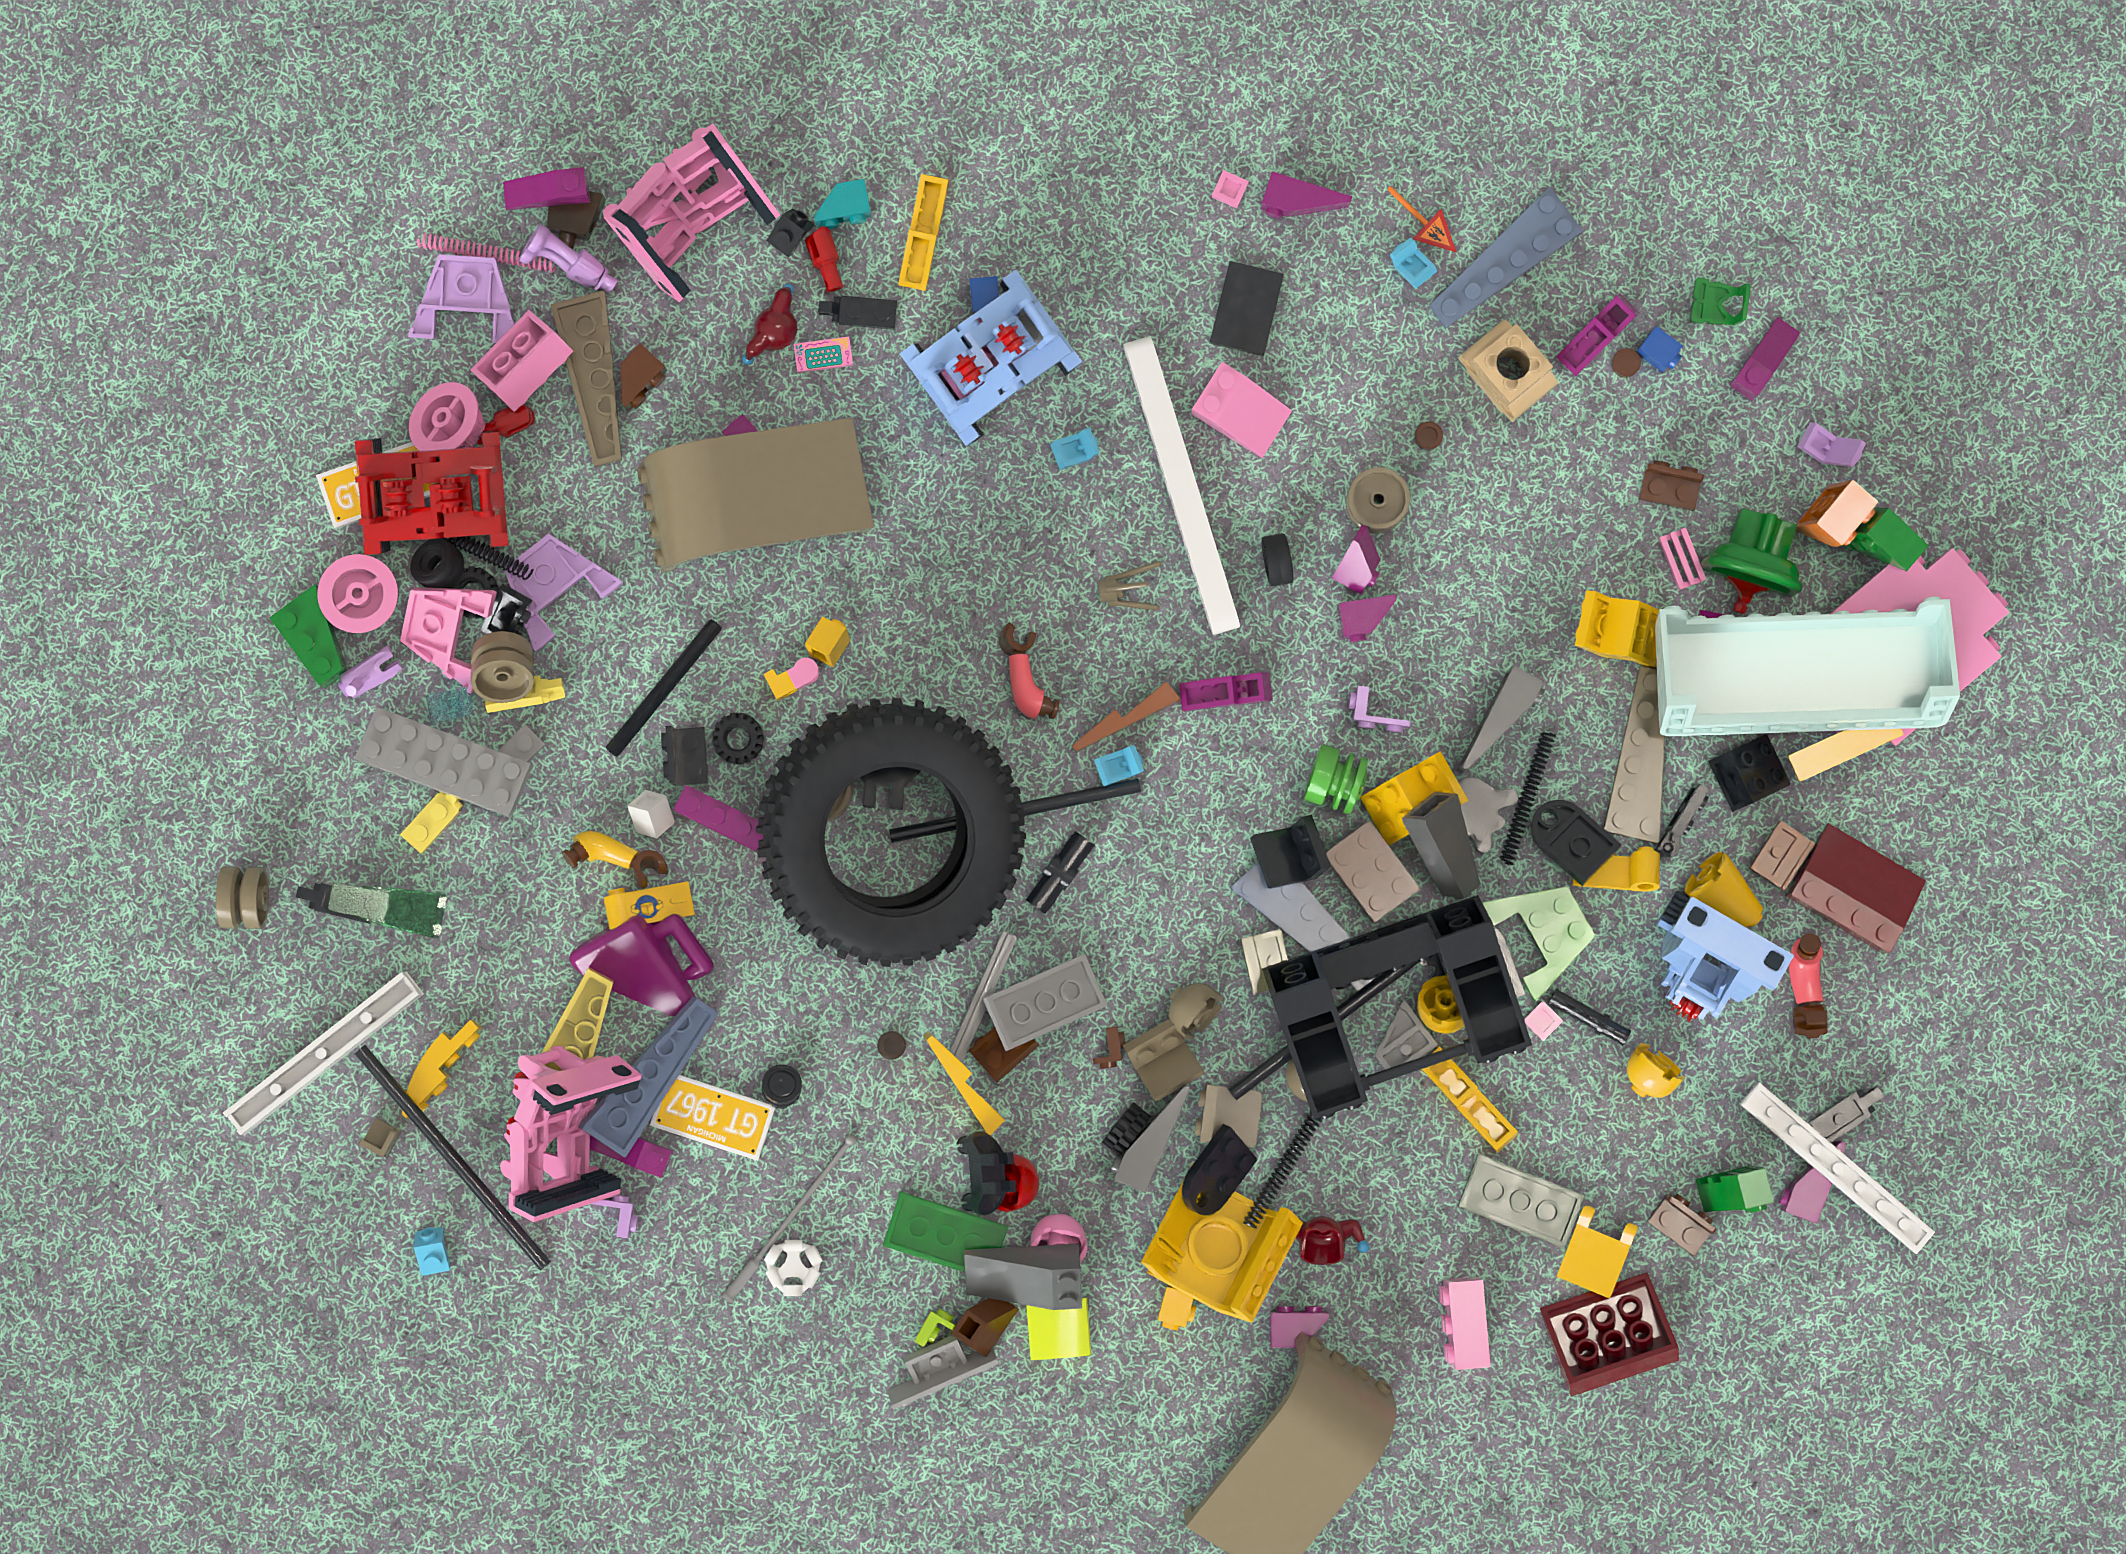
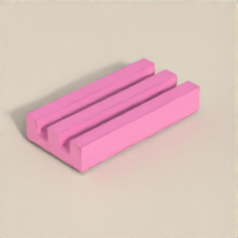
M1686 527L1658 538L1678 590L1707 580ZM1679 536L1682 537V540L1684 542V545L1686 547V550L1696 572L1697 578L1693 577V574L1691 572V569L1689 567V564L1679 542ZM1669 540L1673 542L1687 577V582L1682 580L1667 542Z

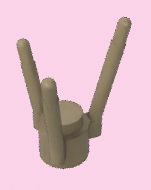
M1157 561L1116 575L1106 576V580H1099L1101 602H1108L1109 607L1123 606L1158 610V605L1118 600V598H1123V590L1147 587L1149 585L1147 581L1122 584V581L1118 580L1159 567L1161 562Z

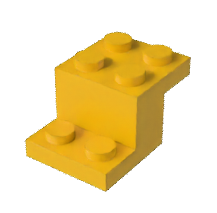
M1586 590L1585 598L1581 605L1582 612L1579 627L1575 633V646L1604 658L1634 661L1646 667L1657 668L1655 625L1659 609L1641 601L1610 598L1597 591Z
M1441 751L1360 797L1388 846L1409 835L1402 817L1434 792L1458 794L1460 805L1469 801Z

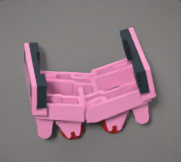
M714 124L707 128L695 130L692 134L693 141L680 149H673V153L663 159L665 163L659 162L652 165L643 177L635 183L632 189H627V196L619 205L610 204L603 211V218L656 285L678 302L691 290L679 274L670 267L697 238L695 234L705 230L747 201H750L766 225L780 216L770 199ZM713 166L719 182L698 195L695 190L712 174L709 168ZM677 195L682 198L676 203L673 200ZM667 222L654 238L646 234L645 231L650 227Z
M560 1045L552 1047L550 1051L533 1056H520L518 1065L521 1071L516 1074L513 1080L515 1084L513 1094L521 1102L515 1116L509 1118L507 1133L504 1134V1137L510 1144V1159L502 1161L500 1165L502 1174L511 1180L509 1210L532 1222H536L619 1195L621 1188L620 1177L612 1176V1173L608 1174V1171L599 1169L595 1165L589 1167L590 1135L578 1126L593 1110L597 1098L612 1093L620 1095L638 1089L642 1075L618 1055L608 1058L595 1056L583 1060ZM554 1062L562 1071L553 1070L544 1064ZM557 1137V1154L546 1152L548 1144ZM543 1170L553 1177L554 1180L543 1183Z

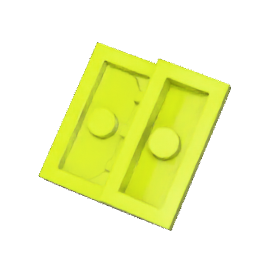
M1082 1298L1081 1309L1050 1310L1026 1305L1031 1360L1092 1355L1087 1298Z

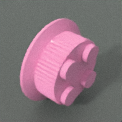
M455 382L443 383L427 391L416 403L409 420V435L414 446L420 451L469 448L476 445L485 428V422L474 393L465 385Z
M354 554L336 560L325 570L318 585V603L322 613L332 625L350 633H365L382 626L393 614L398 600V587L394 575L384 563L368 555Z

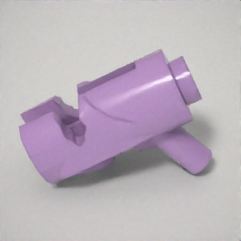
M389 645L339 675L341 681L338 682V686L346 697L352 696L355 699L403 670L398 659L387 665L384 671L380 670V665L393 657V650Z

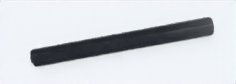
M710 619L607 744V751L616 757L622 753L722 630V627L716 621Z

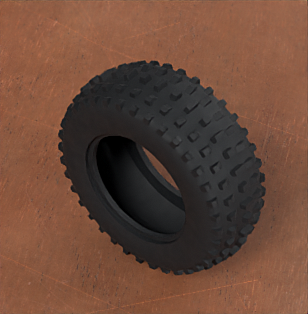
M892 697V704L881 705L880 700L873 698L870 699V706H862L860 709L854 703L846 705L847 711L842 712V715L838 716L836 712H829L826 714L827 720L822 722L823 725L820 727L816 723L810 725L805 729L807 731L806 738L800 740L797 737L789 744L792 748L791 754L788 757L782 755L775 764V767L779 770L777 776L771 774L769 780H766L765 787L770 789L769 796L763 795L762 801L759 803L758 810L765 812L764 817L758 819V826H756V833L763 834V839L758 841L757 855L759 858H766V861L762 862L764 871L761 872L764 880L772 878L773 882L770 883L773 891L770 894L774 901L782 899L781 905L785 909L783 912L785 918L789 920L794 916L796 918L795 921L800 925L798 932L804 937L811 932L812 936L818 939L817 946L822 950L829 944L837 949V957L845 959L849 953L851 956H858V961L862 965H867L870 959L875 962L880 960V964L883 967H891V961L892 963H900V960H902L904 966L913 965V960L919 961L923 956L926 962L936 959L937 955L942 954L941 950L943 949L947 953L957 950L956 946L961 944V939L964 938L967 942L972 940L977 935L976 932L979 931L977 927L980 924L986 927L993 920L991 918L994 915L992 913L993 909L1001 910L1007 900L1004 895L1005 890L1012 891L1017 879L1012 874L1014 869L1020 870L1024 855L1018 853V848H1024V839H1026V833L1019 831V826L1025 825L1024 808H1017V804L1021 803L1020 788L1018 786L1011 787L1010 784L1014 782L1011 775L1012 770L1008 764L1001 767L1000 764L1003 763V760L998 755L1000 751L996 746L990 749L987 748L989 743L984 739L985 734L979 729L971 733L972 728L965 724L967 721L965 718L959 716L956 721H953L952 717L946 714L947 709L938 705L936 711L933 712L931 709L925 708L922 700L916 699L914 706L903 705L902 699ZM888 767L918 769L939 779L952 799L956 814V837L949 858L935 877L920 888L906 894L880 897L867 895L848 887L833 874L825 850L826 824L836 800L850 784L872 771Z

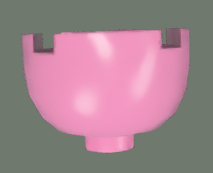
M1066 1214L1048 1215L1039 1220L1032 1230L1030 1246L1079 1243L1080 1262L1087 1253V1239L1083 1226L1071 1216Z

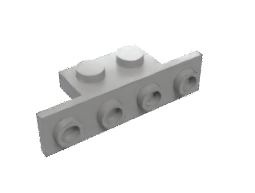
M951 1335L904 1356V1363L912 1380L887 1390L893 1410L901 1406H908L919 1398L935 1394L944 1387L953 1383H960L978 1372L989 1370L992 1366L999 1364L994 1348H992L987 1357L977 1351L965 1356L957 1337Z

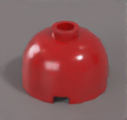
M1013 1154L1014 1164H1004L1006 1180H1015L1016 1192H1006L1001 1205L997 1208L1000 1211L1011 1212L1028 1206L1038 1194L1039 1176L1037 1169L1030 1160L1022 1155Z

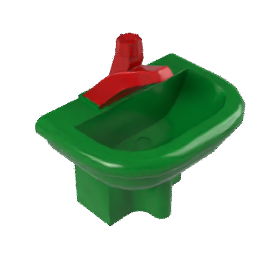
M1742 508L1738 511L1729 543L1717 546L1708 556L1700 561L1703 571L1723 576L1738 593L1736 603H1734V612L1745 614L1748 608L1747 603L1749 604L1753 595L1759 592L1771 591L1787 597H1793L1802 591L1803 585L1799 581L1798 567L1787 559L1797 524L1781 520L1772 513H1759Z

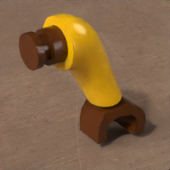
M591 830L580 832L573 837L574 843L570 846V850L565 849L562 851L564 859L572 868L578 866V861L583 863L585 860L590 862L602 860L628 870L633 868L634 879L642 890L648 886V878L642 873L643 870L651 868L659 874H668L667 863L657 851L645 850L640 853L601 832Z

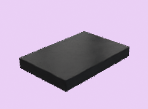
M1229 261L1209 343L1264 356L1284 274Z

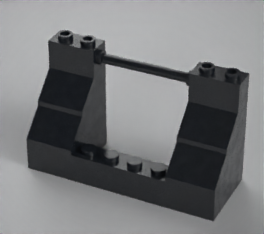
M1478 895L1262 968L1313 1119H1327L1343 1109L1353 1110L1359 1108L1364 1102L1368 1101L1365 1091L1370 1090L1369 1086L1465 1055L1466 1053L1468 1056L1474 1055L1477 1064L1482 1062L1492 1063L1499 1056L1508 1053L1518 1054L1526 1050V1047L1532 1046L1492 920ZM1437 953L1468 1038L1463 1040L1464 1043L1367 1076H1365V1073L1359 1075L1330 990L1334 988L1336 990L1347 988L1352 982L1360 979L1371 980L1377 977L1378 973L1387 970H1400L1405 967V964L1413 961L1423 962L1432 958V955Z

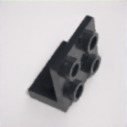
M665 726L666 733H661L662 750L667 752L668 761H663L664 778H667L669 783L674 786L709 784L705 727L675 729L673 726Z
M1767 734L1708 761L1732 812L1757 802L1791 784Z
M1312 815L1302 816L1289 828L1254 834L1250 837L1267 887L1270 889L1317 879L1331 867Z

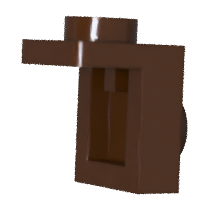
M1118 1026L1106 1028L1110 1056L1093 1058L1094 1064L1100 1063V1069L1117 1067V1061H1122L1121 1049H1124L1123 1045L1126 1042L1124 1031L1118 1032Z

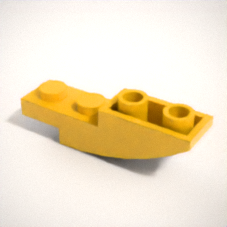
M470 1020L453 1038L446 1032H442L428 1048L416 1067L406 1093L423 1112L429 1106L426 1101L433 1094L438 1097L448 1087L446 1081L450 1076L443 1068L446 1066L449 1069L461 1057L458 1052L465 1045L470 1048L480 1038L478 1032L482 1027L475 1020ZM402 1110V1115L405 1118H409Z

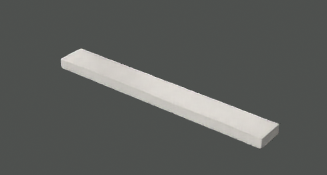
M1757 1082L1741 1101L1740 1105L1913 1253L1917 1254L1935 1233V1231L1760 1082Z

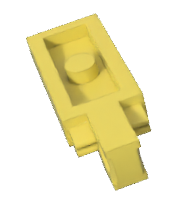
M540 675L534 676L532 690L524 698L508 703L490 702L485 699V707L487 713L543 704V702L547 703L550 700L565 698L564 685L561 678L548 680L541 679Z
M442 792L437 793L400 835L418 852L423 854L460 813L459 810L463 807L459 802L461 799Z

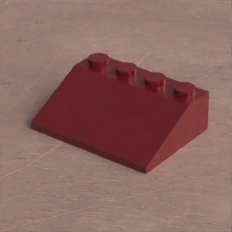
M1827 823L1785 896L1882 954H1886L1892 951L1903 932L1926 880Z
M1648 1272L1617 1282L1611 1298L1590 1291L1540 1308L1560 1371L1571 1397L1679 1361L1678 1344Z

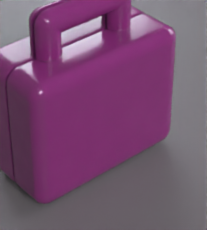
M671 914L664 918V920L647 923L640 915L632 916L612 930L609 927L605 928L574 949L569 957L572 966L582 976L590 967L614 980L612 991L669 1016H676L692 997L696 998L687 980L701 978L709 974L714 967L710 956L683 918L678 914ZM671 934L692 962L684 971H682L666 939Z

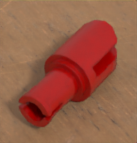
M821 227L807 236L804 241L813 268L820 270L826 292L830 293L838 291L844 286L836 266L839 256L831 232L827 227Z
M524 404L515 412L506 407L494 413L493 420L485 423V428L482 432L499 431V436L511 437L533 425L535 413ZM482 434L477 442L478 445L483 444Z

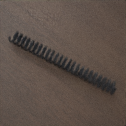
M470 536L449 537L447 540L452 545L454 544L455 547H459L460 550L464 549L465 552H469V554H473L475 557L478 556L479 559L483 558L489 564L498 565V568H503L504 571L507 570L508 573H512L514 576L517 575L518 578L522 577L523 580H527L534 571V569H531L528 576L524 578L529 569V564L525 566L524 562L519 564V559L514 562V557L510 558L509 554L506 556L504 552L500 554V550L495 552L494 547L490 550V545L486 547L485 543L480 545V540L476 542V539L473 538L471 540Z
M1551 732L1540 733L1542 738H1539L1540 743L1536 744L1538 748L1535 749V752L1537 754L1533 755L1535 759H1532L1531 762L1533 764L1529 765L1532 770L1527 771L1530 775H1527V780L1524 781L1527 786L1522 787L1524 791L1520 792L1522 796L1519 797L1521 802L1517 803L1519 807L1515 808L1517 812L1513 814L1516 818L1511 819L1514 822L1510 824L1513 829H1508L1511 834L1506 835L1508 839L1505 840V843L1507 845H1503L1505 850H1502L1501 853L1503 855L1499 856L1507 865L1513 866L1514 863L1506 859L1516 860L1515 857L1509 854H1518L1509 848L1520 849L1512 843L1521 844V842L1512 837L1522 839L1521 835L1514 832L1525 833L1524 830L1517 827L1526 828V825L1517 821L1527 823L1528 820L1520 816L1530 817L1529 814L1520 810L1531 812V809L1523 805L1534 806L1532 803L1525 801H1535L1534 798L1526 794L1537 796L1535 792L1528 789L1537 791L1539 789L1529 783L1541 785L1540 782L1531 778L1542 780V777L1533 773L1544 774V772L1536 768L1546 769V767L1536 762L1548 763L1539 757L1547 759L1550 757L1539 751L1551 753L1550 750L1541 747H1553L1544 742H1555L1553 739L1544 736L1556 737V734Z
M1311 1111L1307 1115L1308 1119L1304 1120L1305 1124H1301L1302 1129H1298L1299 1134H1295L1296 1139H1292L1293 1143L1289 1144L1290 1148L1286 1149L1287 1153H1283L1284 1158H1280L1281 1163H1277L1279 1168H1274L1276 1173H1271L1272 1177L1268 1178L1269 1182L1265 1183L1266 1187H1262L1264 1192H1259L1261 1197H1256L1258 1202H1253L1255 1207H1250L1251 1211L1247 1212L1248 1216L1244 1217L1246 1221L1243 1224L1257 1229V1226L1251 1221L1260 1224V1221L1254 1216L1263 1219V1216L1256 1211L1266 1214V1211L1259 1206L1269 1209L1262 1201L1272 1204L1265 1196L1274 1200L1275 1197L1269 1192L1276 1195L1278 1192L1272 1187L1281 1190V1187L1273 1181L1284 1185L1277 1177L1287 1180L1280 1172L1290 1175L1283 1167L1293 1170L1285 1162L1295 1166L1296 1163L1288 1157L1296 1161L1299 1160L1291 1152L1302 1156L1294 1147L1305 1151L1298 1143L1308 1146L1299 1137L1311 1141L1310 1138L1303 1134L1306 1133L1314 1136L1306 1129L1308 1128L1316 1132V1129L1309 1123L1320 1127L1318 1123L1311 1119L1313 1118ZM1317 1118V1119H1316V1120H1318L1319 1122H1323L1322 1119H1320V1118Z

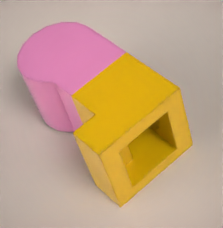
M801 658L795 663L793 668L779 675L776 674L774 669L763 675L774 696L780 701L814 683L819 677L820 670L814 660Z

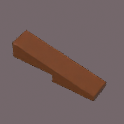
M1165 682L1123 718L1116 710L1112 711L1072 745V749L1077 753L1179 702L1180 698L1168 683Z

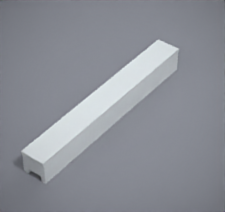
M408 972L399 973L224 1111L223 1114L233 1123L239 1135L245 1136L424 995V993Z

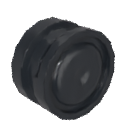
M785 1064L775 1065L764 1074L762 1096L772 1107L785 1109L792 1104L794 1105L799 1100L802 1080L798 1071L793 1067Z

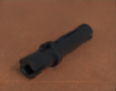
M1557 988L1548 1002L1549 1005H1553L1572 1018L1594 1029L1595 1034H1603L1618 1042L1621 1046L1625 1044L1631 1033L1630 1029H1626L1609 1019L1610 1015L1606 1013L1602 1015ZM1566 1003H1569L1570 1005L1583 1011L1587 1014V1016H1584L1579 1012L1573 1010L1572 1008L1566 1006ZM1592 1018H1595L1598 1021L1604 1023L1605 1025L1611 1027L1613 1031H1610L1609 1029L1596 1023L1592 1020Z

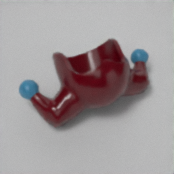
M785 284L776 291L771 306L757 316L754 324V336L748 342L746 354L742 357L744 364L751 365L753 364L754 357L759 356L765 350L775 351L783 349L795 340L798 327L795 316L790 312L792 294L794 293V286L791 284Z
M1326 1216L1314 1217L1307 1222H1303L1296 1236L1299 1240L1301 1259L1306 1263L1315 1265H1331L1341 1262L1344 1259L1345 1240L1351 1236L1358 1242L1357 1248L1359 1252L1366 1253L1370 1247L1368 1242L1365 1241L1361 1225L1354 1219L1337 1222Z

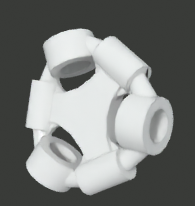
M785 1240V1243L773 1244L764 1259L768 1269L765 1272L772 1286L774 1288L777 1287L783 1293V1296H802V1293L808 1288L812 1289L821 1274L819 1268L821 1262H823L815 1245L805 1244L803 1240ZM785 1251L787 1253L785 1263L781 1267H775L774 1264L781 1252ZM802 1251H805L813 1267L806 1268L800 1258ZM787 1277H798L801 1279L802 1285H784V1280Z

